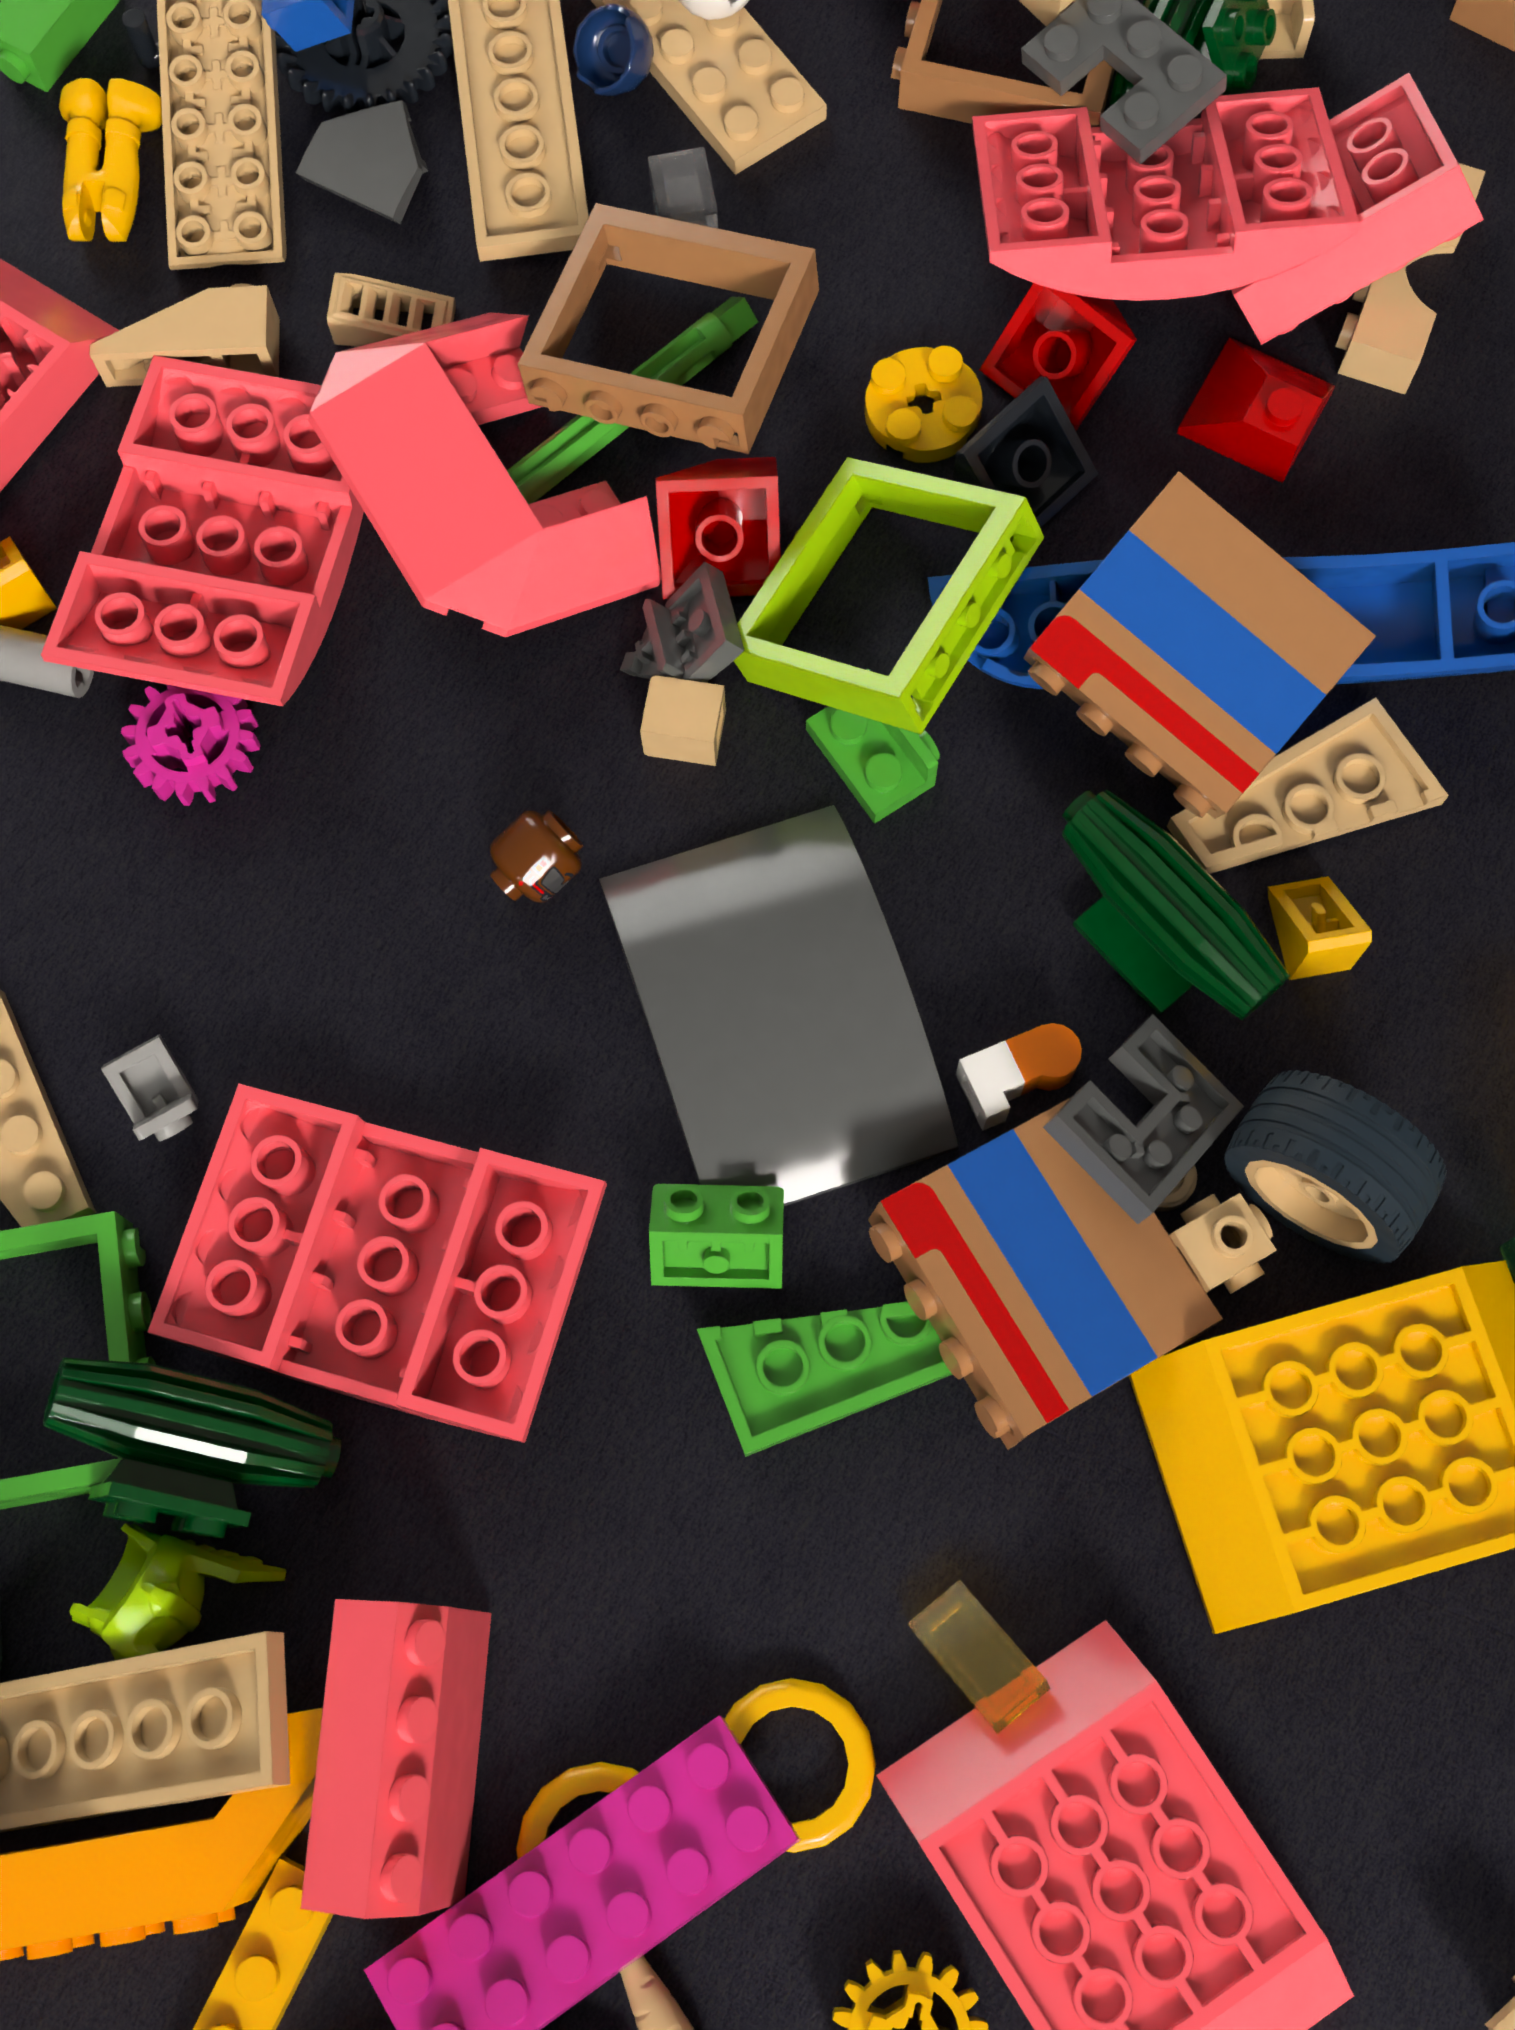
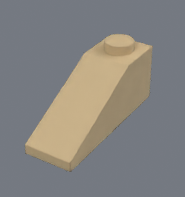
M239 283L230 287L208 288L90 344L89 355L106 387L143 385L154 355L279 377L280 318L267 285L254 286Z

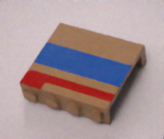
M1178 471L1031 645L1023 659L1032 665L1028 670V674L1038 685L1055 696L1060 691H1063L1080 706L1076 714L1088 727L1102 736H1106L1110 731L1129 747L1125 752V756L1138 769L1151 777H1154L1159 772L1175 785L1177 790L1173 795L1186 809L1200 818H1203L1208 813L1216 819L1230 810L1376 635Z
M1069 1099L881 1200L868 1219L872 1226L869 1229V1234L876 1251L887 1263L893 1261L907 1283L904 1285V1293L910 1307L921 1320L925 1321L928 1319L942 1341L939 1344V1351L945 1365L957 1379L964 1377L978 1400L975 1402V1411L981 1424L993 1438L1000 1437L1007 1450L1017 1445L1029 1434L1178 1346L1182 1347L1201 1336L1223 1319L1155 1213L1153 1212L1145 1220L1137 1224L1043 1128Z

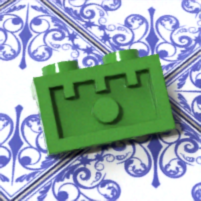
M829 706L806 720V731L874 824L935 786L938 769L937 760L940 759V754L933 739L925 730L922 734H918Z
M654 1185L649 1225L651 1285L782 1289L784 1189L778 1186Z

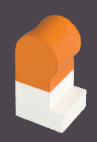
M1050 1023L1038 1026L959 1059L956 1076L982 1131L1006 1121L1011 1108L1008 1101L1037 1088L1051 1091L1060 1089L1068 1084L1081 1060L1082 1048L1080 1040L1066 1026Z

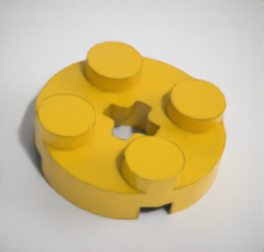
M947 345L936 348L916 347L900 351L888 358L879 360L872 369L871 380L865 396L866 424L872 437L878 444L885 449L886 444H888L894 450L903 452V459L919 463L944 460L955 455L967 443V439L974 432L975 427L977 429L981 418L983 402L981 385L973 370L963 362L961 353L953 347ZM917 396H928L936 401L933 403L932 412L929 414H922L919 406L909 407L908 403L914 401Z

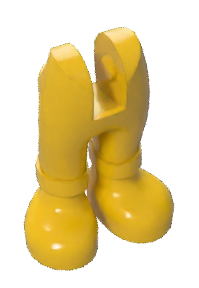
M79 78L62 88L59 102L62 118L68 123L65 135L67 147L62 198L63 219L67 235L71 241H91L95 231L96 212H101L102 225L107 239L110 242H126L134 221L139 196L138 150L141 132H152L159 129L162 125L161 97L146 86L125 79H110L106 94L104 89L93 79ZM105 129L106 147L102 169L98 170L102 130Z

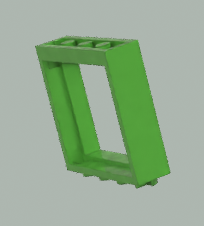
M116 1211L0 1231V1260L98 1243L109 1361L156 1365L152 1356L146 1357L144 1331L149 1329L152 1321V1310L148 1295L145 1291L140 1292L137 1267L144 1266L146 1251L140 1247L138 1228H133V1223ZM118 1457V1459L1 1479L0 1510L90 1494L91 1487L101 1484L122 1459Z

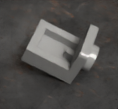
M160 1034L102 1066L101 1070L134 1123L132 1130L139 1141L152 1134H155L158 1141H163L193 1123L189 1114L198 1108L199 1099Z

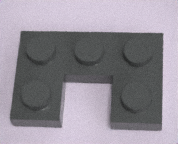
M1076 0L1021 48L1022 63L1060 96L1065 94L1103 60L1132 83L1134 87L1100 115V130L1139 164H1142L1226 91L1227 74L1137 0Z
M1154 1014L1144 1021L1108 1058L1154 1105L1135 1126L1090 1080L1043 1127L1137 1224L1145 1220L1159 1207L1244 1107Z

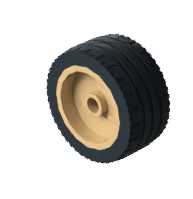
M1300 1070L1284 1071L1281 1074H1277L1260 1092L1235 1131L1224 1157L1226 1169L1234 1179V1182L1257 1206L1261 1207L1263 1211L1271 1215L1275 1220L1281 1222L1284 1226L1305 1239L1351 1259H1357L1358 1261L1374 1262L1376 1264L1390 1263L1396 1260L1410 1244L1437 1201L1447 1176L1446 1165L1443 1163L1444 1160L1440 1157L1438 1150L1434 1148L1432 1142L1416 1126L1402 1117L1400 1113L1350 1084H1345L1326 1075L1322 1076L1308 1071L1301 1072Z

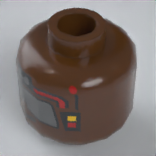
M548 810L544 815L535 811H525L492 841L490 854L497 868L490 873V876L500 889L514 901H517L524 894L534 902H546L579 873L582 862L578 851L583 847V844L575 833L551 810Z

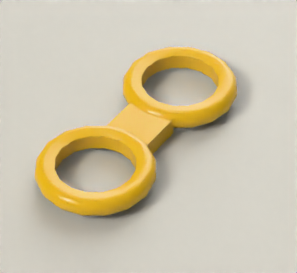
M789 1678L759 1685L735 1702L724 1719L739 1743L742 1744L752 1725L769 1712L788 1707H797L814 1711L832 1723L843 1740L848 1761L844 1788L834 1804L817 1817L794 1823L790 1822L801 1838V1841L786 1852L796 1853L827 1846L853 1827L871 1797L876 1761L870 1732L849 1701L824 1684ZM596 1762L569 1768L544 1785L523 1815L516 1847L517 1860L547 1839L549 1827L563 1806L579 1795L598 1791L611 1793L639 1772L630 1767Z

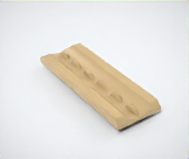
M157 0L168 263L171 270L210 268L231 264L251 265L285 262L287 251L275 31L269 27L261 15L262 0Z

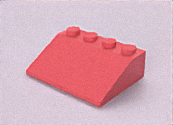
M1410 73L1400 77L1329 120L1358 215V233L1330 251L1301 266L1259 282L1231 289L1261 345L1278 335L1292 331L1301 322L1333 304L1347 300L1356 291L1388 273L1402 269L1411 260L1443 242L1457 238L1465 230L1484 220L1460 165Z
M335 1599L300 1909L361 1919L420 1916L454 1906L465 1898L492 1613L405 1602Z

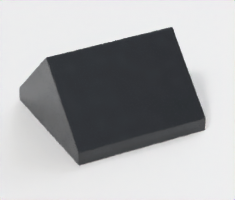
M1039 376L956 452L953 481L1026 497L1041 528L1098 475V472L1047 377Z

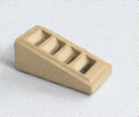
M335 272L327 313V323L335 345L359 347L421 331L423 313L433 314L431 328L454 321L456 301L454 297L366 276ZM354 308H360L358 315L353 314ZM376 309L384 310L382 321L374 319ZM400 311L409 312L407 326L398 325Z

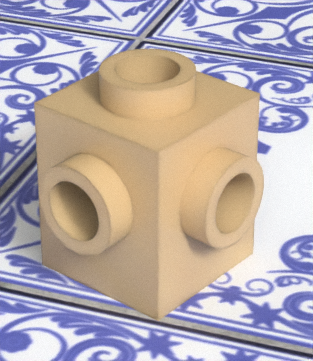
M1241 1193L1220 1204L1215 1194H1212L1180 1214L1186 1225L1177 1229L1169 1236L1206 1293L1224 1283L1230 1294L1265 1274L1258 1262L1276 1251L1270 1240L1273 1236L1272 1229L1261 1210L1254 1204L1248 1205Z

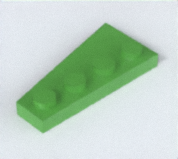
M908 1301L884 1304L882 1307L853 1311L845 1309L822 1312L820 1315L784 1320L776 1318L753 1321V1324L722 1328L714 1326L697 1329L745 1457L953 1375L941 1357L939 1344L942 1341L928 1319L923 1321L914 1313Z

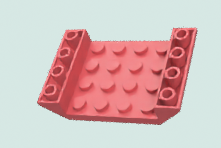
M1106 1620L876 1775L1034 2030H1308L1354 1997L1329 1941L1156 1679Z

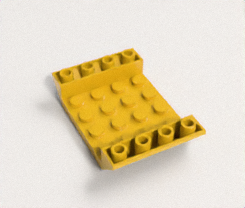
M1506 1260L1458 1267L1203 1340L1163 1355L1129 1375L1213 1634L1293 1614L1515 1548V1284Z

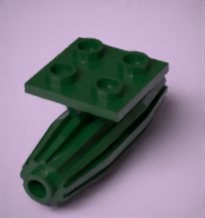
M1268 0L1143 1L1142 5L1227 74L1226 91L1221 95L1245 94L1246 89L1252 88L1256 79L1257 64L1265 46H1269L1272 43L1276 32V14L1273 9L1269 8ZM1116 72L1109 107L1134 87L1119 72Z
M1088 790L1076 798L1065 810L1062 817L1067 824L1062 831V836L1103 894L1101 899L1073 922V926L1159 1016L1188 990L1196 986L1240 1020H1244L1270 998L1290 977L1289 972L1245 909L1168 832L1109 790L1102 791L1097 796L1091 790Z
M64 1357L55 1374L43 1419L44 1427L122 1459L101 1484L91 1487L88 1499L106 1503L103 1516L137 1524H144V1522L155 1523L157 1515L173 1518L171 1531L211 1539V1537L224 1538L226 1528L248 1527L251 1512L238 1510L233 1484L315 1488V1485H318L321 1476L331 1478L334 1474L342 1445L341 1438L333 1437V1424L330 1421L259 1390L148 1363Z

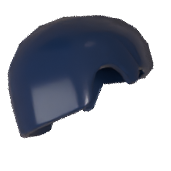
M607 3L605 6H600L590 11L577 27L573 45L577 78L594 90V94L615 96L635 90L648 76L654 56L653 38L642 18L626 6L615 3Z

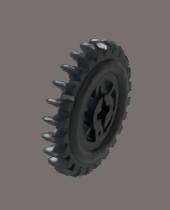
M354 0L352 31L350 34L297 52L278 33L275 35L276 54L278 55L277 64L280 72L287 76L290 88L296 92H303L304 99L309 104L314 105L322 101L324 111L328 113H335L342 106L345 113L349 114L360 111V109H367L402 99L413 104L419 100L417 89L430 91L436 86L434 75L440 76L447 71L446 59L454 53L448 0ZM405 35L403 44L399 52L396 53L392 48L391 40ZM358 44H359V46H360V50H361L362 57H361V55H360V51H359V48H358ZM345 57L348 66L339 64L335 59Z

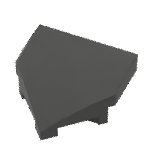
M403 100L321 122L299 164L296 174L305 181L401 224L423 173L428 171L426 162L421 158L410 125L412 120L407 105Z
M704 562L667 600L665 607L651 599H645L642 609L647 627L642 640H638L635 644L636 651L626 652L620 670L628 675L651 679V677L657 675L706 683L745 650L723 572Z

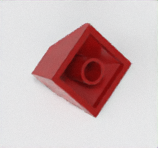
M1033 283L979 370L1014 398L1018 397L1039 376L1047 377L1073 427L1077 431L1137 339L1113 300L1070 294Z
M1229 337L1179 425L1177 434L1283 483L1331 396L1335 385Z
M776 457L716 459L657 477L656 497L663 599H669L704 562L723 572L729 596L757 595L765 579L771 574L781 558Z

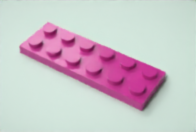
M719 1715L364 1969L396 2030H541L801 1841V1838L727 1722Z

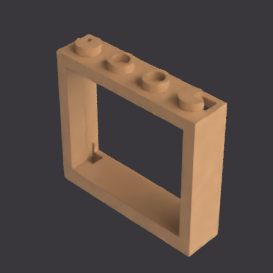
M921 0L920 3L911 1L904 36L910 38L907 48L898 46L891 73V78L900 80L899 109L972 124V116L1087 107L1091 127H1100V115L1104 113L1115 71L1106 61L1103 60L1088 73L1083 94L1067 91L1062 96L1051 87L928 62L925 59L942 0Z
M595 203L518 362L528 403L547 407L549 411L556 412L560 410L590 417L603 424L616 423L646 430L659 437L672 436L702 443L712 449L720 447L749 454L819 292L815 249ZM607 264L774 300L732 397L562 359Z

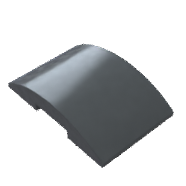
M834 805L599 879L700 1185L778 1186L784 1189V1206L958 1149L959 1146L942 1084L900 957L862 861Z

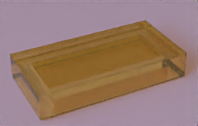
M960 1580L907 1623L914 1635L997 1734L1051 1689L1044 1676Z

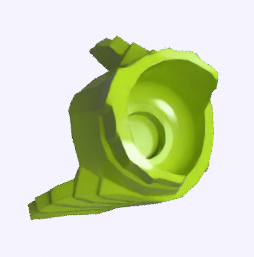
M125 1523L121 1530L128 1535V1541L123 1557L110 1581L89 1606L73 1603L69 1613L72 1615V1621L89 1627L93 1633L101 1637L109 1645L115 1661L162 1652L173 1646L187 1632H193L198 1626L202 1617L200 1611L205 1595V1577L217 1578L230 1583L285 1581L286 1569L263 1565L262 1560L255 1557L239 1556L238 1553L223 1549L216 1550L206 1544L196 1545L192 1540H181L166 1534L161 1536L154 1532L149 1533L134 1523Z

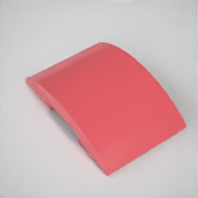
M1319 87L1221 95L1202 111L1201 118L1192 119L1142 164H1139L1100 130V127H1091L1087 107L972 116V129L989 262L1014 276L1043 287L1075 295L1132 301L1170 300L1202 296L1259 282L1301 266L1330 251L1358 233V215Z
M154 355L118 448V454L124 466L91 553L80 551L41 653L45 662L283 707L305 677L327 632L344 586L364 510L308 420L310 410L321 385Z
M238 1084L147 1332L209 1354L349 1397L453 1426L525 1443L607 1183L600 1179L483 1148L476 1152L370 1124L352 1113Z

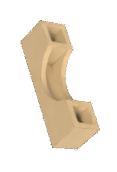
M1458 163L1476 201L1486 171ZM1462 234L1451 241L1443 242L1411 260L1402 269L1388 273L1354 293L1352 300L1362 302L1359 315L1347 313L1335 347L1346 351L1338 374L1405 395L1421 362L1437 315L1412 290L1407 279L1406 267L1412 262L1429 255L1454 253Z

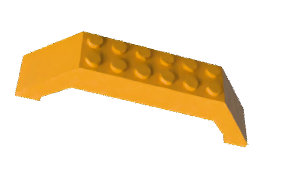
M323 1708L287 1714L291 1785L233 1794L215 1817L1 1853L0 1961L24 1956V1946L27 1947V1960L69 1953L73 1951V1948L94 1944V1934L100 1933V1946L108 1947L146 1939L147 1935L164 1932L166 1921L173 1922L174 1934H183L219 1926L218 1923L236 1919L235 1906L257 1898L269 1880L278 1860L286 1855L311 1818Z

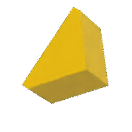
M9 536L0 542V625L23 629L54 611L57 607Z
M1329 876L1268 887V900L1284 963L1290 974L1289 980L1350 970L1371 944L1372 930Z

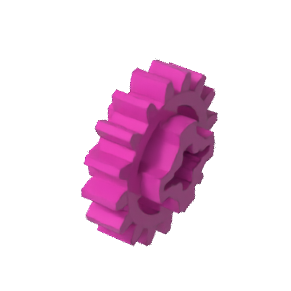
M167 685L168 690L161 694L151 686L145 688V693L150 700L149 704L146 707L131 704L128 709L137 721V725H128L121 729V734L128 744L131 745L122 751L130 766L135 768L133 773L143 787L152 785L156 795L163 801H166L175 790L177 797L184 806H190L195 792H202L209 803L216 801L215 787L223 784L231 791H235L238 787L232 776L234 772L239 770L251 773L254 768L245 752L260 750V743L255 734L251 732L259 725L251 709H246L248 704L245 699ZM198 706H203V707H208V708L202 709V708H200V707H198ZM189 725L194 729V740L191 741L194 749L193 753L188 748L190 746L189 737H191ZM178 767H179V768L184 769V770H186V771H188V772L174 771V770H172V769H175V768H178Z

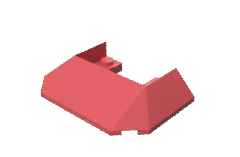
M486 313L336 352L312 405L308 420L423 608L447 616L449 609L484 621L482 629L506 638L660 585L662 580L647 496L621 504L605 480L528 504L478 426L543 407L528 403L518 367V362L523 354L520 345L529 315Z

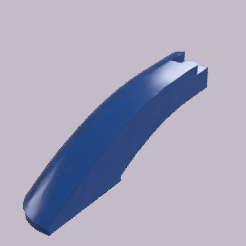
M1515 542L1368 555L1282 557L1376 635L1336 684L1515 671ZM1103 560L1026 567L967 661L982 672L1008 684L1024 688L1043 689L1028 674V670L1032 665L1023 658L1031 645ZM952 575L928 577L932 605H934Z

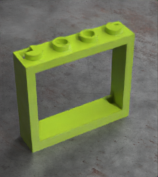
M847 457L737 623L745 651L734 660L735 664L747 682L922 734L1044 539V535L1027 498ZM872 507L979 533L889 676L782 646Z

